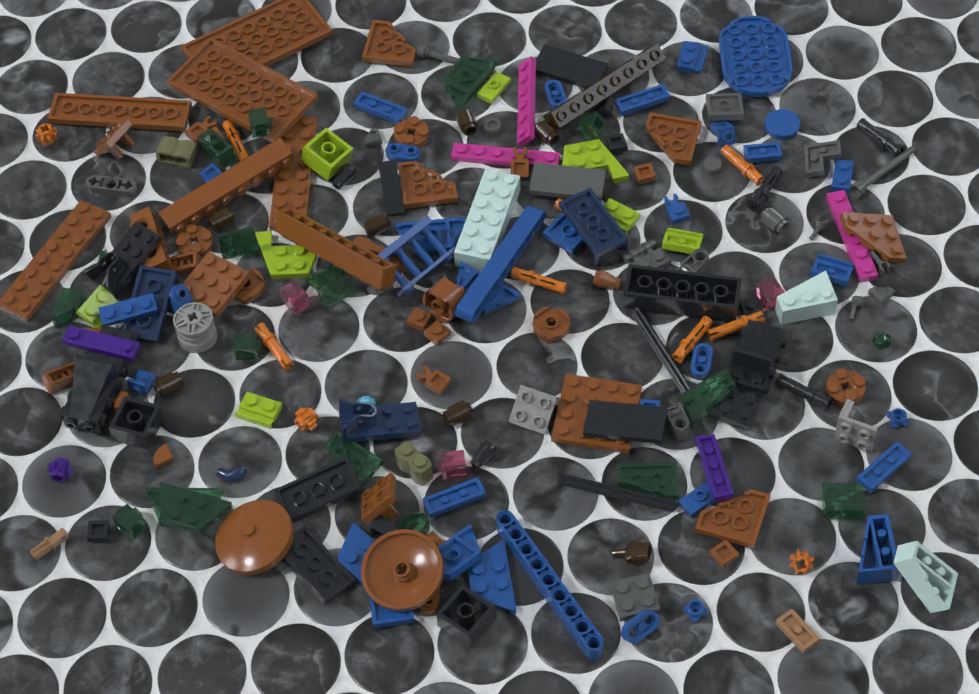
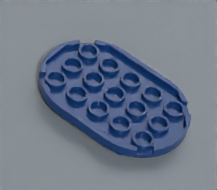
M744 16L731 21L730 25L722 29L719 36L721 69L723 78L730 88L747 97H769L780 92L788 85L792 76V60L787 33L780 25L777 26L771 22V19L765 17Z

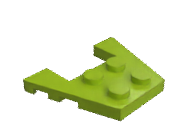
M599 139L564 146L562 165L608 169L613 183L629 180L627 171Z
M272 231L255 232L271 279L309 278L317 260L315 253L308 252L306 248L298 245L272 246Z

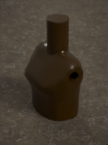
M630 541L625 549H613L612 554L613 557H624L625 562L628 564L650 563L652 545L650 542Z

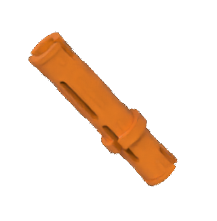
M224 121L222 126L227 134L226 138L231 142L241 162L249 157L240 139L241 135L233 125V121Z
M725 145L721 149L720 153L737 167L744 177L751 179L757 186L763 183L765 177L755 169L753 164L745 161L729 145Z
M515 266L512 269L511 278L524 281L527 285H537L564 294L567 289V283L535 274L532 270L526 271Z
M758 311L748 316L742 315L740 319L708 329V335L716 333L709 338L711 341H714L715 339L740 331L743 326L747 325L749 319L763 323L765 322L764 317L756 319V317L763 315V313Z
M703 316L686 339L681 340L680 346L672 354L675 362L681 363L687 354L694 350L696 343L713 324L709 317Z
M259 323L258 327H255V332L262 339L263 345L269 348L283 367V370H290L289 364L293 367L294 362L278 343L276 335L269 331L265 323Z

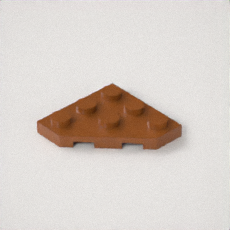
M373 20L363 51L362 62L413 67L416 49L407 43L402 34L397 32L389 21Z
M650 112L646 123V131L673 163L691 166L702 121Z
M417 161L398 163L404 209L458 202L456 184L454 182H448L433 170L423 168Z
M841 213L840 220L846 233L849 235L854 234L860 239L859 242L871 251L873 249L882 255L881 258L887 262H905L907 258L893 215Z
M750 489L737 498L725 500L719 503V506L701 511L695 527V533L720 540L726 539L728 542L754 549L771 494Z

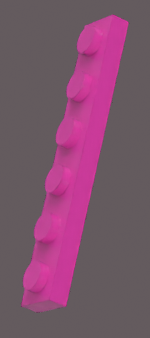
M532 56L519 64L517 144L522 147L534 139L536 59Z
M454 143L451 161L511 166V159H516V156L513 153L514 148ZM517 149L518 154L524 151L523 149ZM527 150V155L524 157V159L530 160L529 168L533 169L534 162L559 165L560 153Z
M845 190L827 193V202L851 263L855 264L854 271L859 283L877 280L878 273L868 248L859 242L860 239L854 234L849 235L843 230L840 220L841 213L853 212Z

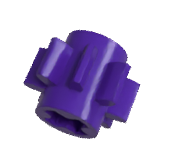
M56 458L53 463L49 462L47 471L53 481L64 482L67 480V477L71 478L73 469L67 459Z

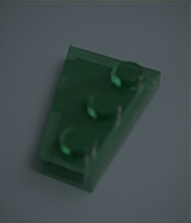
M727 367L676 396L678 402L684 408V412L690 422L689 427L692 430L697 426L696 422L703 415L706 416L710 412L709 409L716 402H720L736 386L732 374Z
M338 431L324 444L325 449L335 462L348 456L361 488L383 465V459L356 442L343 443L342 435Z
M677 462L616 464L618 486L679 500Z

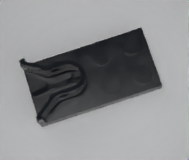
M135 221L113 251L103 255L95 265L87 270L85 269L84 273L95 284H101L106 290L118 297L139 271L140 265L146 262L163 238Z

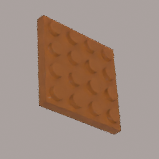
M566 374L551 442L629 454L632 441L583 436V430L590 400L639 405L642 385Z

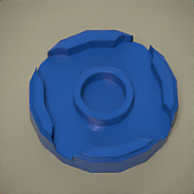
M778 109L766 116L764 128L771 137L786 140L788 137L792 136L793 138L797 135L800 129V120L794 112Z

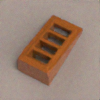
M198 251L170 257L173 263L172 271H176L178 275L191 274L202 260L201 255Z
M75 361L43 373L42 383L51 395L73 384L74 373L71 370L74 369Z

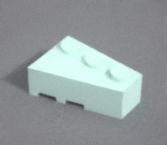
M824 271L777 296L775 311L781 325L836 314L838 299L827 272Z
M918 541L898 545L894 565L928 611L934 613L950 609L958 573Z

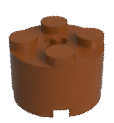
M443 277L423 295V305L429 307L434 319L442 323L450 322L455 317L457 305L466 292L461 286H456L446 277Z

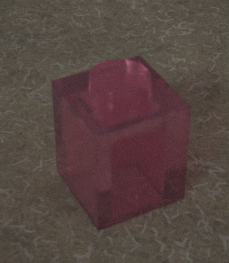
M772 277L757 283L756 295L767 311L775 308L777 296L783 294L784 290L776 278Z
M295 280L279 290L281 301L294 315L305 310L310 305L308 294Z
M464 450L440 452L441 460H437L438 472H442L443 480L467 477Z

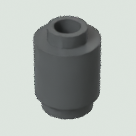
M774 207L766 208L761 214V222L779 234L789 224L787 218Z

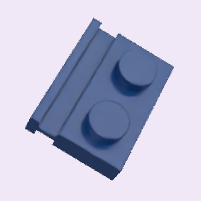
M684 41L676 70L690 73L698 72V74H701L708 52V45L702 46L701 43Z
M818 253L811 269L810 277H815L826 271L831 283L846 287L855 264Z

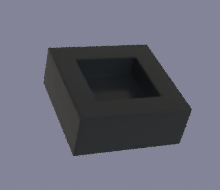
M609 96L600 101L593 114L597 118L609 115L613 110L615 99Z
M623 133L606 137V144L611 154L628 151V145Z
M759 297L740 300L739 305L743 315L748 316L758 311L763 313Z
M109 520L89 521L87 541L108 542Z

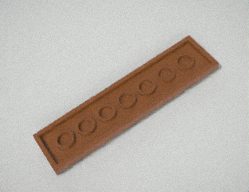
M55 93L47 120L48 123L113 127L119 121L123 123L128 119L133 124L130 128L185 132L192 102L188 100Z
M302 116L281 137L291 150L294 162L289 167L283 168L275 174L269 222L270 231H275L278 211L292 208L308 217L313 169L300 159L303 147L316 137L317 116Z
M80 200L0 298V310L28 322L111 219V213Z

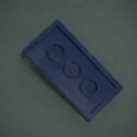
M591 188L559 202L561 211L594 254L595 265L599 264L600 256L615 249L621 251L628 250V237Z
M140 265L131 299L154 293L158 313L125 321L122 329L139 332V340L159 343L170 303L169 291L172 286L180 282V277L176 271Z
M342 398L338 401V414L343 443L421 436L416 402L373 405L368 402L354 403Z

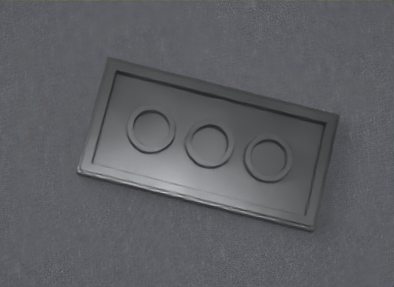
M534 162L529 194L569 198L591 188L599 200L602 201L606 170Z

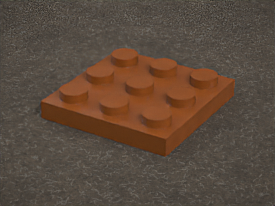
M208 252L182 285L189 289L192 303H202L208 306L213 316L218 318L252 275L249 271ZM182 291L179 292L180 297L183 296Z

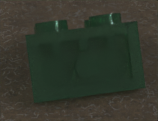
M254 227L217 235L223 259H232L259 252Z
M333 264L328 265L321 272L312 273L309 278L305 279L306 283L317 291L324 308L358 292L352 275L342 268L335 267Z
M822 483L823 519L864 521L866 501H864L863 484Z

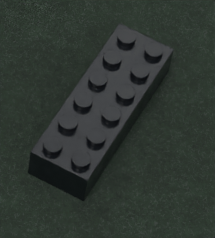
M629 264L623 292V308L633 309L640 307L641 310L701 318L707 316L710 319L734 321L737 319L742 278Z

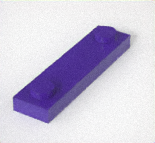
M70 325L62 339L63 345L123 358L134 362L141 347L140 342Z
M715 434L695 437V444L713 502L733 499L734 494Z

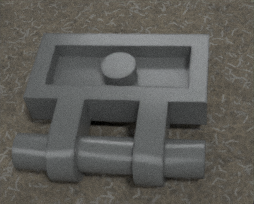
M654 239L641 243L640 247L635 250L631 249L627 251L626 255L622 256L625 263L631 260L633 265L664 268L671 264V258L661 248L652 249L657 245ZM645 252L646 255L640 258L639 255Z

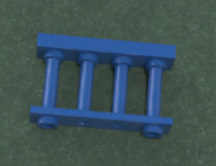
M428 215L378 254V256L389 262V257L393 254L395 257L398 256L415 276L408 283L396 269L394 279L402 287L397 294L399 297L404 293L406 295L411 293L415 289L414 285L441 263L445 262L447 264L454 257L453 253L456 247L454 246L447 252L429 231L430 228L428 226L432 220ZM418 234L424 235L439 252L441 257L434 262L416 241ZM406 244L411 246L429 267L421 272L403 252V246Z

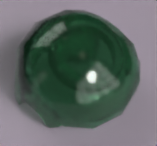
M413 512L407 514L401 520L399 530H414L427 536L430 530L429 520L424 513Z

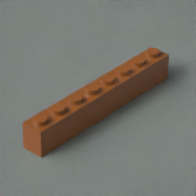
M278 138L158 212L161 222L172 237L179 234L188 225L197 224L203 217L211 215L219 207L229 204L232 199L242 196L247 190L258 186L266 178L273 177L279 170L289 167L294 162L291 150L281 138Z
M292 208L278 211L275 232L281 234L283 238L290 239L296 245L306 248L308 252L315 253L321 259L333 263L335 267L342 268L348 274L360 278L362 282L372 285L377 290H384L393 286L396 271L395 264Z

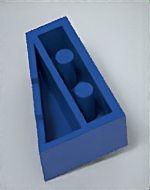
M888 514L867 517L856 584L898 580L899 570L894 565L896 547Z

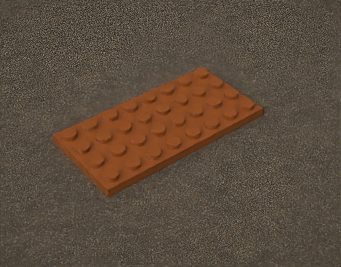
M276 0L181 45V50L189 59L212 37L268 67L332 36L333 30L308 0Z
M212 37L166 81L167 86L271 143L281 138L319 99L317 93Z

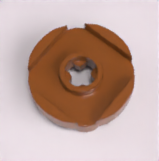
M416 116L402 120L394 126V140L396 143L421 148L428 141L429 128L424 121L419 120Z
M190 224L178 234L176 246L180 254L198 251L201 257H204L213 248V237L208 229Z
M250 269L249 271L252 275L246 283L249 286L243 287L234 297V300L240 301L242 304H249L260 297L265 291L263 276L255 269Z
M551 307L541 308L533 317V332L538 338L548 344L561 340L570 332V317L566 311L558 307L557 309H551ZM548 322H550V323H554V322H555V325H554V326H548Z
M840 368L828 378L826 392L829 396L834 397L833 403L844 406L846 400L849 399L854 401L856 405L864 398L866 390L865 379L859 374ZM842 386H848L850 389L844 391Z

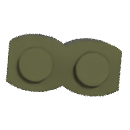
M163 137L156 150L157 161L168 165L174 164L182 168H191L198 153L197 144L191 140Z
M404 441L394 450L398 468L404 473L410 474L411 479L416 484L424 486L433 478L431 461L425 455L418 453L414 445Z

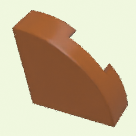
M167 443L160 446L154 454L156 469L174 462Z

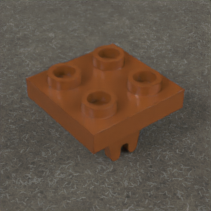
M128 119L123 123L119 121L107 131V135L104 138L102 137L95 144L97 148L93 152L100 156L105 151H108L118 160L122 158L124 154L115 143L120 140L128 148L135 144L126 133L133 124Z
M392 473L381 477L376 485L363 493L361 520L364 523H370L379 514L389 521H392V515L398 516V511L393 507V503L398 504V499L395 496L396 477Z

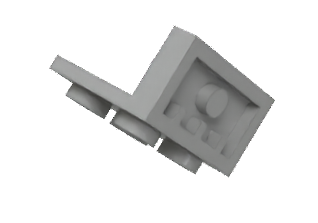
M520 385L509 422L545 434L554 407L559 405L561 398Z
M847 399L838 417L834 439L843 444L855 446L862 451L872 452L878 429L854 420L853 418L856 413L853 410L854 401Z

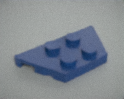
M466 217L435 219L428 226L430 228L429 231L447 252L456 245L466 222ZM420 221L395 223L396 230L402 236ZM418 234L416 236V241L427 254L439 253L424 235ZM409 246L415 255H418L416 251L411 246Z
M461 261L456 286H461L467 292L480 274V271ZM501 283L481 313L486 315L521 298V293Z
M353 523L337 560L363 586L361 565L365 553L374 540L358 525Z
M470 524L437 547L443 558L444 580H453L482 559L480 548Z
M501 541L483 552L482 559L467 569L470 589L493 604L497 610L502 608L509 610L512 614H517L505 542Z

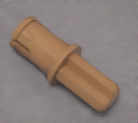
M61 528L50 537H45L43 542L31 549L32 557L38 560L49 551H55V547L69 539V535H66L68 534L66 530Z

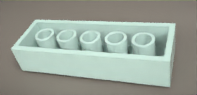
M485 169L454 251L455 266L459 267L462 261L478 271H482L503 241L521 190L520 176Z

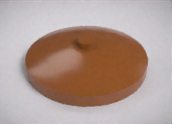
M270 500L247 502L234 509L220 525L215 540L216 553L225 567L236 574L255 575L265 572L279 563L288 552L293 541L294 525L287 511L276 502Z
M408 529L391 531L379 537L368 548L361 565L362 583L372 600L385 609L400 612L413 610L426 604L438 591L444 575L443 558L435 543L426 535Z

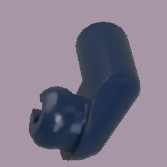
M239 466L228 471L220 467L217 470L216 476L234 483L245 477L247 469L244 466Z

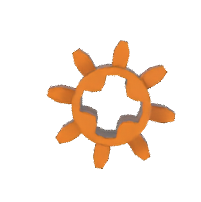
M42 124L36 129L37 134L35 136L37 142L41 141L42 145H51L57 140L56 127L52 128L51 124Z
M301 407L295 412L297 417L294 422L301 431H312L318 426L316 423L318 415L312 408L303 409Z
M798 548L796 555H790V559L793 562L789 564V567H794L796 570L795 574L803 572L806 575L808 568L813 570L814 565L810 562L814 561L815 557H810L808 549L804 552ZM804 559L805 562L802 565L799 564V561Z

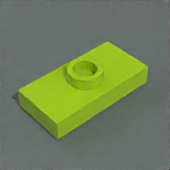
M495 72L477 93V98L493 104L511 83V78Z

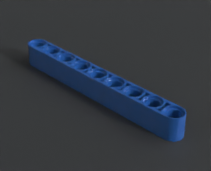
M531 205L525 208L457 305L456 317L471 323L477 320L543 224L546 211Z
M508 510L500 511L496 515L498 534L585 656L591 660H597L602 657V636L513 513ZM551 582V583H553V584H551V585H546L545 583ZM563 598L564 600L558 601L556 599ZM573 613L575 616H568L567 614ZM585 629L586 632H579L578 630ZM596 645L598 648H591L590 646Z

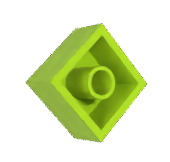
M325 128L303 147L300 160L328 181L339 171L342 165L350 162L354 148L328 128Z

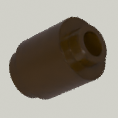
M461 110L456 115V121L464 135L472 136L477 132V122L472 111Z
M546 120L540 121L535 125L534 134L546 145L553 146L559 141V132Z
M224 207L212 213L211 217L207 218L213 231H220L233 224L236 216L231 208Z
M383 213L369 218L363 223L368 237L384 233L391 226L389 217L387 215L384 216Z
M176 371L156 379L153 388L158 396L162 395V397H165L179 390L184 384L179 373Z
M462 400L446 408V411L443 412V417L449 426H456L470 419L473 409L469 402L465 403Z

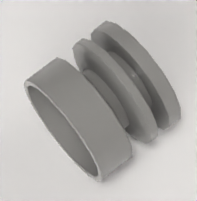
M193 302L183 305L175 312L173 318L179 345L183 350L189 353H201L213 347L218 335L212 311L208 306Z

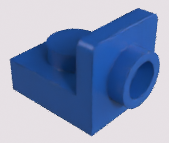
M727 121L710 123V130L717 135V144L719 146L735 144V126Z
M138 370L133 379L128 378L127 380L130 392L147 397L155 384L157 376L153 373Z

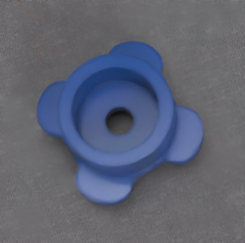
M896 408L887 413L892 428L909 425L905 410Z
M694 599L683 607V612L690 616L692 622H697L700 617L708 615V609L704 608V604L699 599Z

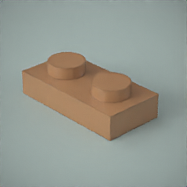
M793 609L776 619L775 624L802 654L819 643L820 638Z

